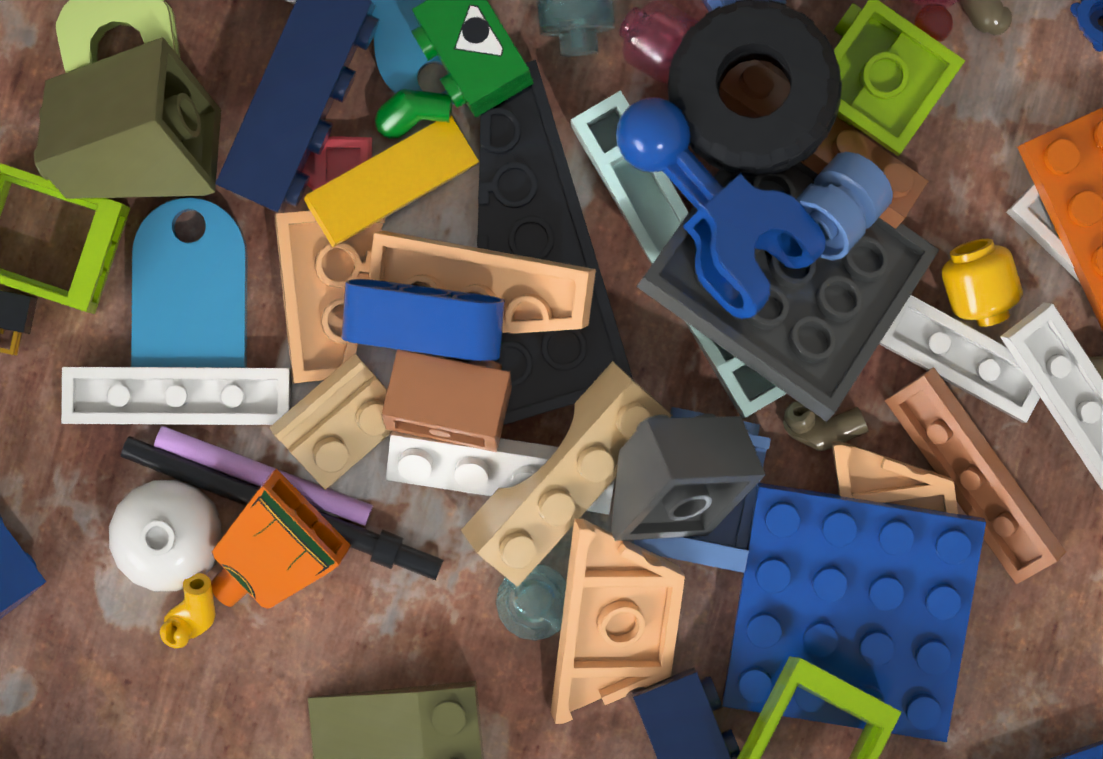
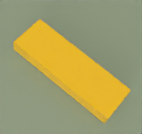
M451 116L449 123L436 121L308 193L305 195L304 201L331 246L335 247L475 167L479 160Z

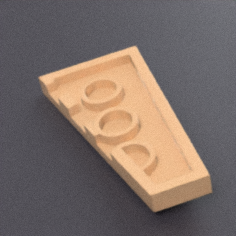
M388 231L375 232L373 236L369 280L395 282L502 298L505 300L502 333L510 332L513 334L572 330L587 327L589 325L596 269Z

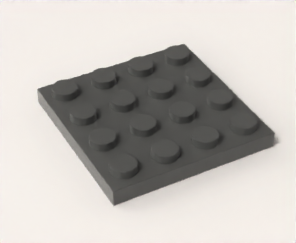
M799 162L790 167L789 170L775 175L766 174L758 175L757 177H743L755 188L783 192L797 199L809 184H814V179L818 174ZM719 169L714 178L724 188L739 174ZM693 206L636 287L827 422L837 411L934 260L939 249L901 223L895 229L881 218H878L867 228L865 234L842 259L828 260L819 257L814 263L806 267L794 269L786 267L766 250L755 249V260L770 283V295L764 307L755 316L736 318L727 312L698 280L695 268L697 251L695 242L683 228L698 211Z

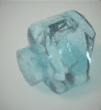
M537 0L539 34L546 37H559L561 56H584L598 53L597 33L607 32L616 28L613 0Z
M541 563L533 569L518 587L504 577L499 585L496 599L500 620L508 631L519 638L533 641L550 638L561 630L567 581L560 572L549 565Z

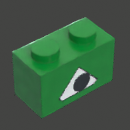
M426 0L412 9L419 27L412 30L411 33L427 60L429 61L438 56L447 70L448 74L440 78V81L456 108L467 104L476 118L534 83L529 68L487 0Z

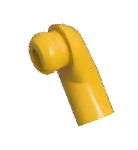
M197 573L184 580L183 590L185 599L173 607L164 617L165 623L160 628V637L169 647L183 648L187 645L189 639L204 633L214 622L216 613L210 578L205 574Z

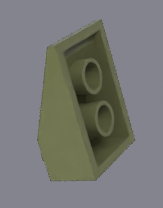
M477 681L308 697L313 759H484Z

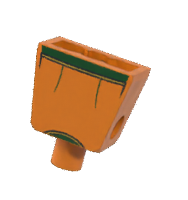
M276 468L212 550L213 557L224 568L211 580L213 595L222 604L232 607L249 593L262 607L266 609L272 608L333 571L340 565L351 545Z

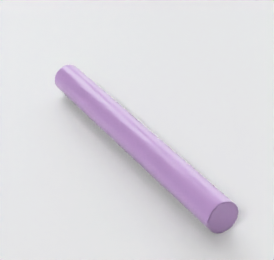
M161 426L154 443V447L260 487L276 469L165 426ZM279 470L315 508L366 526L373 505L329 488L325 490L321 485Z

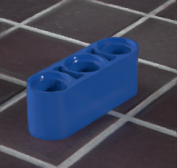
M347 280L345 283L342 339L357 344L468 360H496L500 358L505 300L489 295L380 280Z

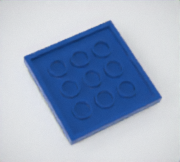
M758 483L747 547L749 554L745 573H743L722 706L761 713L789 656L798 657L901 711L902 713L892 734L947 742L984 538L985 519L982 517ZM799 687L796 688L782 715L784 717L864 729L866 725L865 722Z

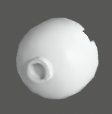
M153 480L133 489L117 505L109 525V548L117 567L134 584L154 592L179 591L183 589L185 579L197 573L206 575L215 566L217 561L213 557L212 550L223 537L221 521L218 517L219 513L215 504L199 488L180 480Z

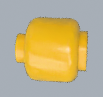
M989 238L973 240L950 251L951 259L943 265L942 279L955 316L964 320H976L979 327L992 326L1007 320L1010 317L1009 309L1014 307L1023 296L1022 285L1011 251L1006 247L994 245L993 239Z

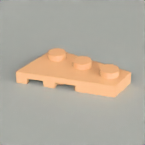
M310 210L275 214L292 384L324 381L356 353L358 344L342 339L345 283L347 280L369 279L373 236L375 232L382 231L385 218L332 247Z

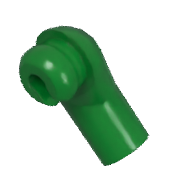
M401 89L378 109L375 116V126L384 137L395 139L405 135L421 120L449 123L453 102L449 95L445 93Z

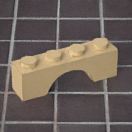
M612 361L575 402L574 417L569 431L550 459L537 472L520 484L509 488H498L461 529V532L479 556L518 587L574 525V519H579L615 480L619 450L637 431V426L652 416L667 415L670 418L672 415L651 394Z

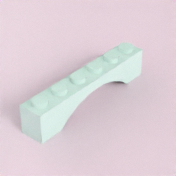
M620 90L572 118L571 128L652 265L688 215V211L671 180L663 171H641L630 165L621 155L616 142V128L621 115L630 105ZM685 322L742 418L750 416L787 394Z

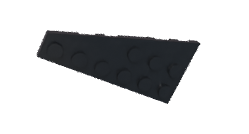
M536 60L526 62L534 83L481 114L477 248L596 269L589 325L587 327L572 330L502 333L500 358L492 361L499 363L502 366V371L510 372L512 389L503 425L575 404L612 361L633 379Z

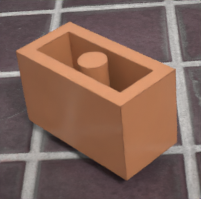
M397 349L382 410L385 429L497 452L512 389L510 372L502 371V366L492 360H469L468 363L446 359V356Z

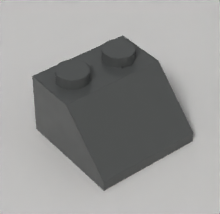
M710 413L693 418H669L667 415H656L642 421L637 426V431L619 450L611 533L615 541L708 536L765 476L742 417H716Z

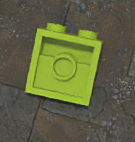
M868 0L863 8L852 3L833 30L842 36V39L834 49L840 67L842 83L841 102L837 117L848 125L852 124L886 149L899 156L966 60L879 0Z

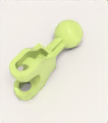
M69 0L63 6L56 22V33L66 73L96 62L99 41L107 31L117 26L134 27L140 32L144 44L163 37L180 58L175 15L173 9L165 0Z

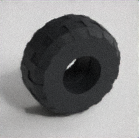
M738 0L735 3L723 7L719 6L708 12L698 23L691 26L682 37L670 65L667 90L669 101L675 104L686 118L690 129L689 146L696 154L701 156L710 165L722 171L726 170L741 174L742 176L757 177L758 175H775L787 171L797 163L804 162L816 152L820 144L827 138L835 123L841 102L842 83L840 67L834 49L826 35L822 34L815 26L814 21L802 12L799 13L787 7L786 4L772 0ZM751 60L770 62L781 69L789 80L791 87L788 97L780 108L770 115L757 118L739 116L725 106L719 95L720 84L728 71L739 63Z

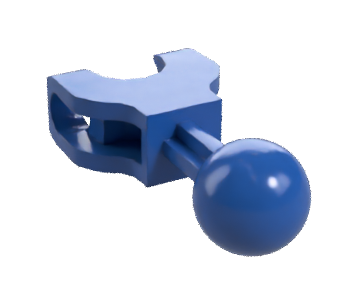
M645 98L633 103L623 112L616 128V142L621 155L630 165L641 171H663L698 210L683 226L695 242L697 250L695 268L698 280L711 296L736 318L755 316L764 307L770 295V283L755 260V249L766 250L786 267L794 269L806 267L821 257L826 244L824 233L793 196L775 190L755 188L741 174L724 188L688 149L690 129L682 111L675 104L662 98Z

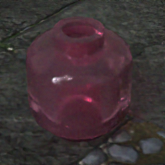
M653 0L642 9L634 7L626 15L619 30L620 37L624 38L622 48L624 60L656 81L667 84L673 55L676 53L682 37L699 20L664 0Z

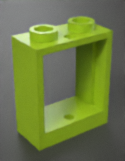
M0 163V217L12 183L96 211L69 291L1 268L0 284L95 314L130 207L107 198L66 199L50 180Z
M789 656L737 759L761 758L797 687L866 723L849 759H878L902 712L802 658Z

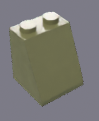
M163 37L45 80L43 102L39 111L40 126L37 148L34 151V161L40 175L44 179L50 180L66 199L206 196L215 192L221 109Z

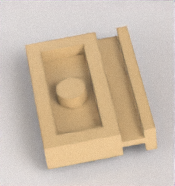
M355 353L269 428L274 436L283 443L297 461L326 490L391 434V430L385 429L382 418V410L388 389Z

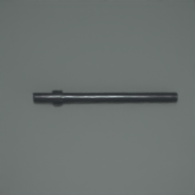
M131 436L125 441L121 452L122 458L244 506L249 503L260 488L154 447ZM317 510L350 543L351 548L371 555V562L389 569L397 565L436 581L444 561L443 559L403 544V537L382 530L381 534H377Z

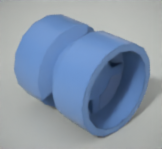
M852 152L838 153L814 179V184H809L796 199L824 233L826 244L820 258L828 260L842 259L865 234L866 229L892 203L893 191L883 171L871 160Z

